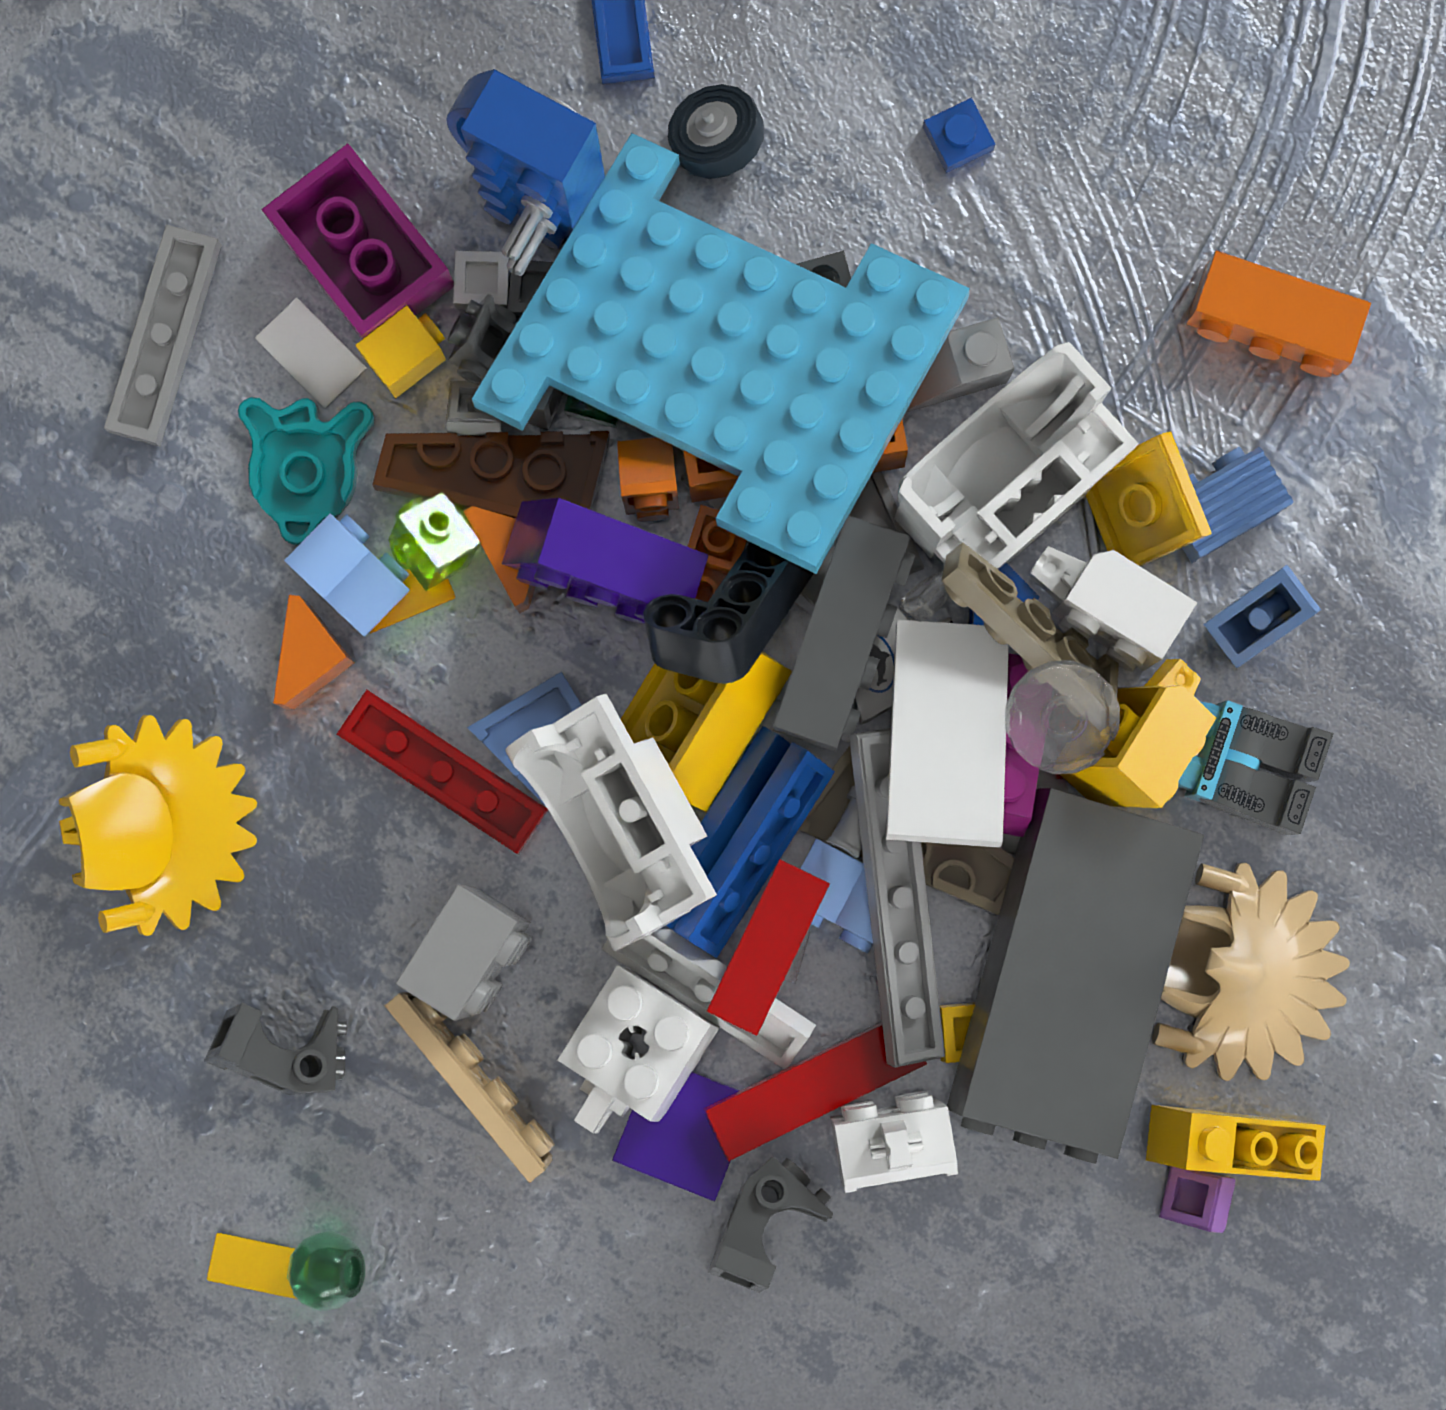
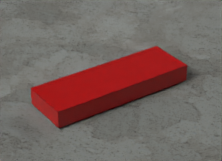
M779 859L706 1012L753 1035H758L830 883Z

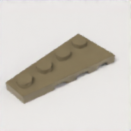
M964 542L946 555L941 581L944 583L947 594L956 604L964 608L968 606L983 620L987 632L996 642L1002 645L1008 644L1022 657L1026 669L1035 679L1040 682L1047 681L1061 694L1065 706L1073 715L1080 719L1085 717L1098 730H1101L1116 718L1118 662L1107 654H1104L1097 660L1086 650L1089 646L1088 639L1073 627L1065 633L1057 629L1051 618L1050 610L1037 599H1026L1023 602L1017 598L1018 592L1014 582Z
M850 745L832 768L835 771L834 775L799 828V831L824 842L828 840L829 836L831 837L850 802L847 794L851 787L855 786ZM921 842L925 883L927 886L992 914L999 915L1014 858L1000 847ZM861 849V851H860L861 854L859 855V857H862V858H863V852H862V849Z

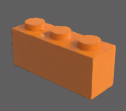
M1216 250L1205 265L1186 324L1198 328L1197 333L1206 339L1222 343L1232 339L1249 345L1248 350L1256 356L1270 360H1278L1282 356L1300 362V368L1309 374L1319 377H1331L1332 374L1339 375L1352 363L1371 302Z

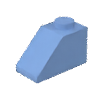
M1285 565L1203 625L1237 669L1317 614L1321 609L1290 567Z

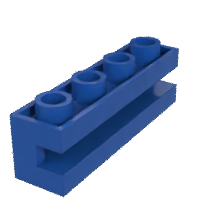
M762 726L701 821L707 837L690 846L717 895L691 909L690 912L666 926L717 958L835 771L805 748L794 742L792 744L789 743L778 733Z

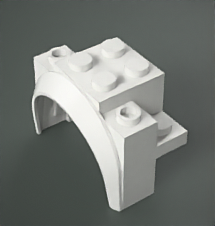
M1070 342L1059 344L1037 359L1003 387L900 479L897 498L899 507L894 519L930 559L936 554L945 564L946 555L964 542L990 564L999 569L1006 562L1009 564L1077 504L1095 483L1131 453L1139 443L1102 404L1111 387Z

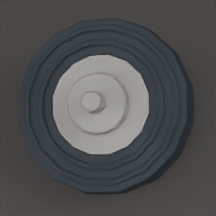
M730 85L707 86L688 95L676 107L668 123V142L672 152L679 154L680 165L693 176L706 179L727 177L743 169L757 155L764 140V121L753 98L740 88Z

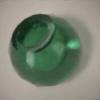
M333 1231L316 1233L307 1237L296 1247L289 1258L287 1279L293 1295L302 1304L316 1310L339 1309L360 1292L364 1283L365 1260L360 1248L350 1238Z

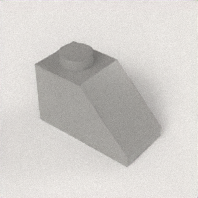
M999 317L950 331L905 413L1008 383L1015 368Z

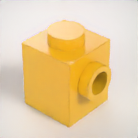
M407 305L355 345L361 356L395 399L446 360L438 345L445 340L441 331L426 313L417 319Z

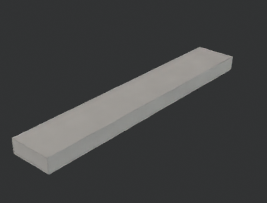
M891 728L849 734L886 1060L888 1065L896 1068L945 1057L921 842L886 840Z

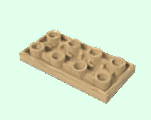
M409 992L399 993L384 1005L525 1179L531 1183L544 1172L553 1160V1156L549 1152L551 1147L555 1145L553 1140L535 1119L526 1124L513 1108L519 1102V1099L501 1077L498 1076L491 1081L478 1065L484 1057L475 1044L464 1033L455 1037L443 1023L447 1016Z

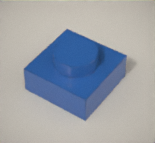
M972 97L923 122L922 128L946 173L994 151L996 144Z

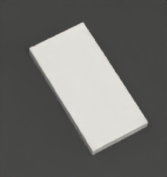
M897 619L886 840L1001 847L1009 645H1002L996 642L987 632L984 625Z

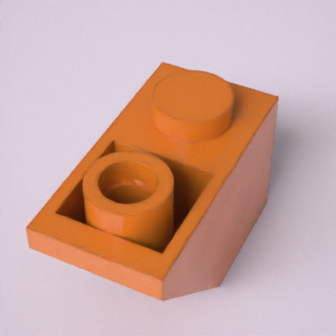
M657 437L617 441L620 489L626 515L636 514L637 521L644 522L669 518V510L679 509L673 445Z

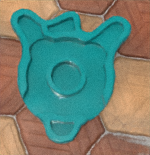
M255 397L247 398L239 405V419L249 431L252 440V453L248 464V479L252 495L261 508L278 524L282 538L289 544L299 546L329 514L336 518L349 505L355 493L358 476L356 464L357 448L375 421L374 412L363 402L356 401L348 404L327 422L319 420L317 405L309 398L299 399L280 410L272 408L265 401Z

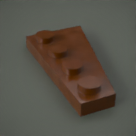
M563 431L540 432V435H508V432H486V435L458 436L457 433H386L372 485L376 491L463 511L474 506L515 519L517 518L522 501L561 498L592 510L610 439V432L590 431V434H563Z

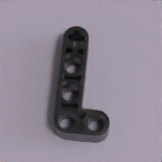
M749 542L708 602L682 595L668 594L659 596L646 605L643 615L652 660L663 669L714 683H731L743 678L750 671L814 573Z

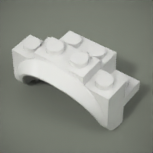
M607 694L596 696L553 724L530 730L505 749L513 766L527 779L551 813L577 858L599 905L605 923L606 937L614 952L650 935L717 895L690 847L707 837L700 821L654 738L633 743Z

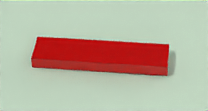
M367 689L336 734L518 855L548 812L546 807Z
M881 1022L705 1107L703 1110L725 1158L731 1161L927 1065V1062L923 1061L896 1068L888 1065Z

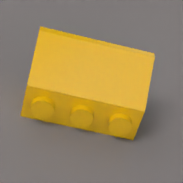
M763 651L743 678L725 684L714 683L666 670L654 663L621 717V721L633 743L654 738L690 805L707 812L792 671Z

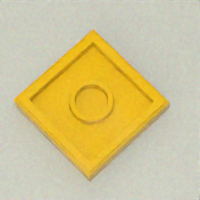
M1171 432L1159 434L1139 444L1095 483L1085 495L1107 551L1115 550L1140 567L1212 534Z

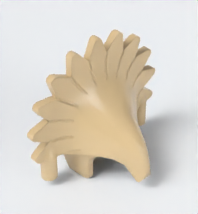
M1201 863L1196 873L1195 884L1229 894L1227 908L1200 905L1185 906L1161 1000L1177 1010L1197 1018L1192 1032L1157 1023L1152 1035V1044L1184 1053L1183 1062L1190 1068L1197 1067L1213 1054L1218 1076L1225 1081H1230L1234 1077L1243 1060L1246 1061L1258 1079L1267 1080L1271 1075L1274 1052L1290 1064L1300 1066L1304 1063L1300 1034L1320 1040H1327L1331 1036V1031L1318 1009L1341 1007L1347 1002L1346 997L1326 980L1345 971L1349 967L1350 962L1344 956L1323 950L1338 933L1340 926L1337 921L1332 920L1310 921L1318 900L1316 892L1307 890L1287 899V875L1284 871L1275 870L1258 887L1252 869L1247 863H1238L1235 866L1234 872Z

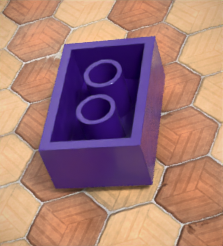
M561 498L521 502L502 565L518 570L516 579L521 582L543 589H548L549 585L562 589L568 588L566 597L573 601L597 607L598 603L617 607L615 611L616 616L635 623L645 624L643 612L646 605L653 599L668 594L682 595L695 599L709 555Z

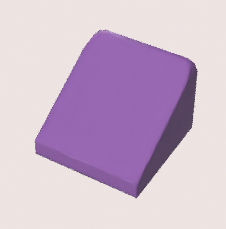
M1170 1166L1159 1218L1209 1232L1223 1233L1229 1215L1235 1178L1212 1172L1185 1170Z

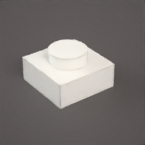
M455 251L453 297L455 309H466L471 299L480 303L488 294L493 296L495 304L508 308L510 271L506 265L510 258H506L502 252Z

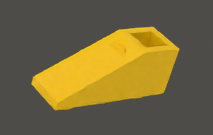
M1151 1105L1146 1161L1185 1170L1320 1181L1326 1125L1201 1109Z

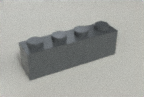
M848 516L835 546L776 716L773 731L836 752L840 740L850 743L849 734L855 733L861 711L851 708L858 687L869 691L880 660L869 656L876 635L887 638L898 608L888 604L893 585L897 583L905 586L916 555L906 551L910 536Z

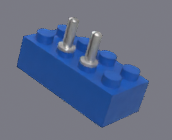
M493 69L479 73L465 83L447 114L446 121L451 134L467 153L466 160L474 166L472 177L480 183L477 192L487 200L483 209L494 218L506 224H511L516 214L520 216L501 252L506 258H510L506 265L507 269L515 273V275L522 276L540 243L553 249H558L563 239L567 241L604 180L605 173L595 122L578 114L563 101L547 94H540Z

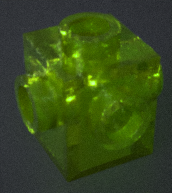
M443 492L425 502L421 497L415 498L399 509L395 515L397 521L388 538L392 554L398 564L404 569H410L425 591L468 567L481 544L471 531V525L464 512L458 506H453Z

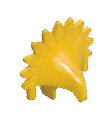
M143 715L139 719L133 740L119 726L107 725L104 729V739L70 747L71 761L76 768L107 762L103 780L59 799V805L63 807L69 806L72 814L71 817L59 821L63 844L79 845L81 850V872L72 875L73 883L87 889L125 890L131 904L99 912L98 921L104 933L136 926L141 935L150 936L155 931L162 912L175 928L186 930L190 925L192 901L207 910L217 911L220 909L221 900L215 880L241 882L244 879V872L231 853L255 846L257 838L236 822L257 807V801L254 798L231 794V792L245 774V766L237 763L217 766L223 745L222 739L218 736H209L193 746L192 724L188 719L177 720L167 734L163 736L156 718L152 715Z

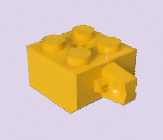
M1166 659L1144 686L1118 687L1116 718L1101 730H1098L1085 717L1080 719L1051 767L1088 800L1114 807L1162 808L1176 793L1180 777L1191 759L1203 748L1206 741L1205 736L1216 720V717L1194 697L1201 678L1183 660Z

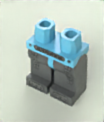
M1228 700L1218 704L1200 702L1216 717V720L1205 736L1206 741L1198 756H1194L1178 781L1179 787L1187 789L1184 797L1203 802L1284 835L1301 834L1316 789L1315 786L1306 782L1319 780L1334 733L1315 727L1308 728L1258 710L1243 707V705ZM1259 767H1260V768H1263V769H1266V770H1268V771H1271V772H1274V773H1277V774L1286 776V777L1291 778V779H1294V780H1289V779H1286V778H1284V777H1281V776H1278V775H1275V774L1266 772V771H1264V770L1259 769Z

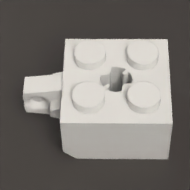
M1048 546L1029 574V577L1059 602L1052 614L1062 619L1059 627L1066 632L1073 627L1087 639L1090 637L1108 648L1105 654L1118 662L1120 667L1131 672L1134 671L1135 667L1144 671L1163 659L1198 603L1115 550L1094 554L1087 562H1084Z
M617 965L558 1058L559 1062L585 1078L580 1090L589 1096L574 1121L591 1133L597 1134L613 1111L623 1117L626 1111L631 1108L647 1120L659 1122L668 1111L720 1027L630 969ZM642 1029L647 1032L644 1036V1042L650 1046L646 1054L636 1052L634 1058L631 1054L634 1046L629 1042L630 1037L633 1033L642 1035Z
M928 1091L895 1096L896 1106L877 1109L873 1100L854 1102L841 1106L842 1115L832 1116L830 1119L840 1179L845 1193L857 1191L856 1188L946 1174L947 1176L958 1174L948 1106L939 1099L933 1100L932 1095H928Z

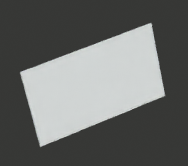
M295 298L255 337L324 408L367 369L298 298Z

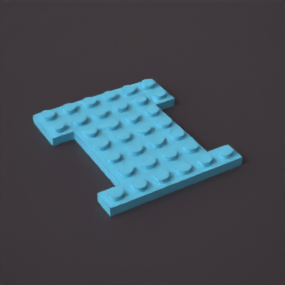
M631 133L472 397L474 407L523 431L549 386H552L738 476V479L716 516L717 526L817 574L969 298L970 288L872 243L847 287L841 286L660 202V198L680 166L679 154Z

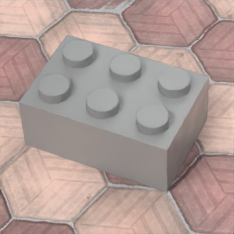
M457 885L395 984L453 1021L475 1016L476 1013L480 1014L482 1011L486 1012L503 986L502 983L495 980L501 969L506 965H516L530 944L532 937L525 933L531 922L480 889Z

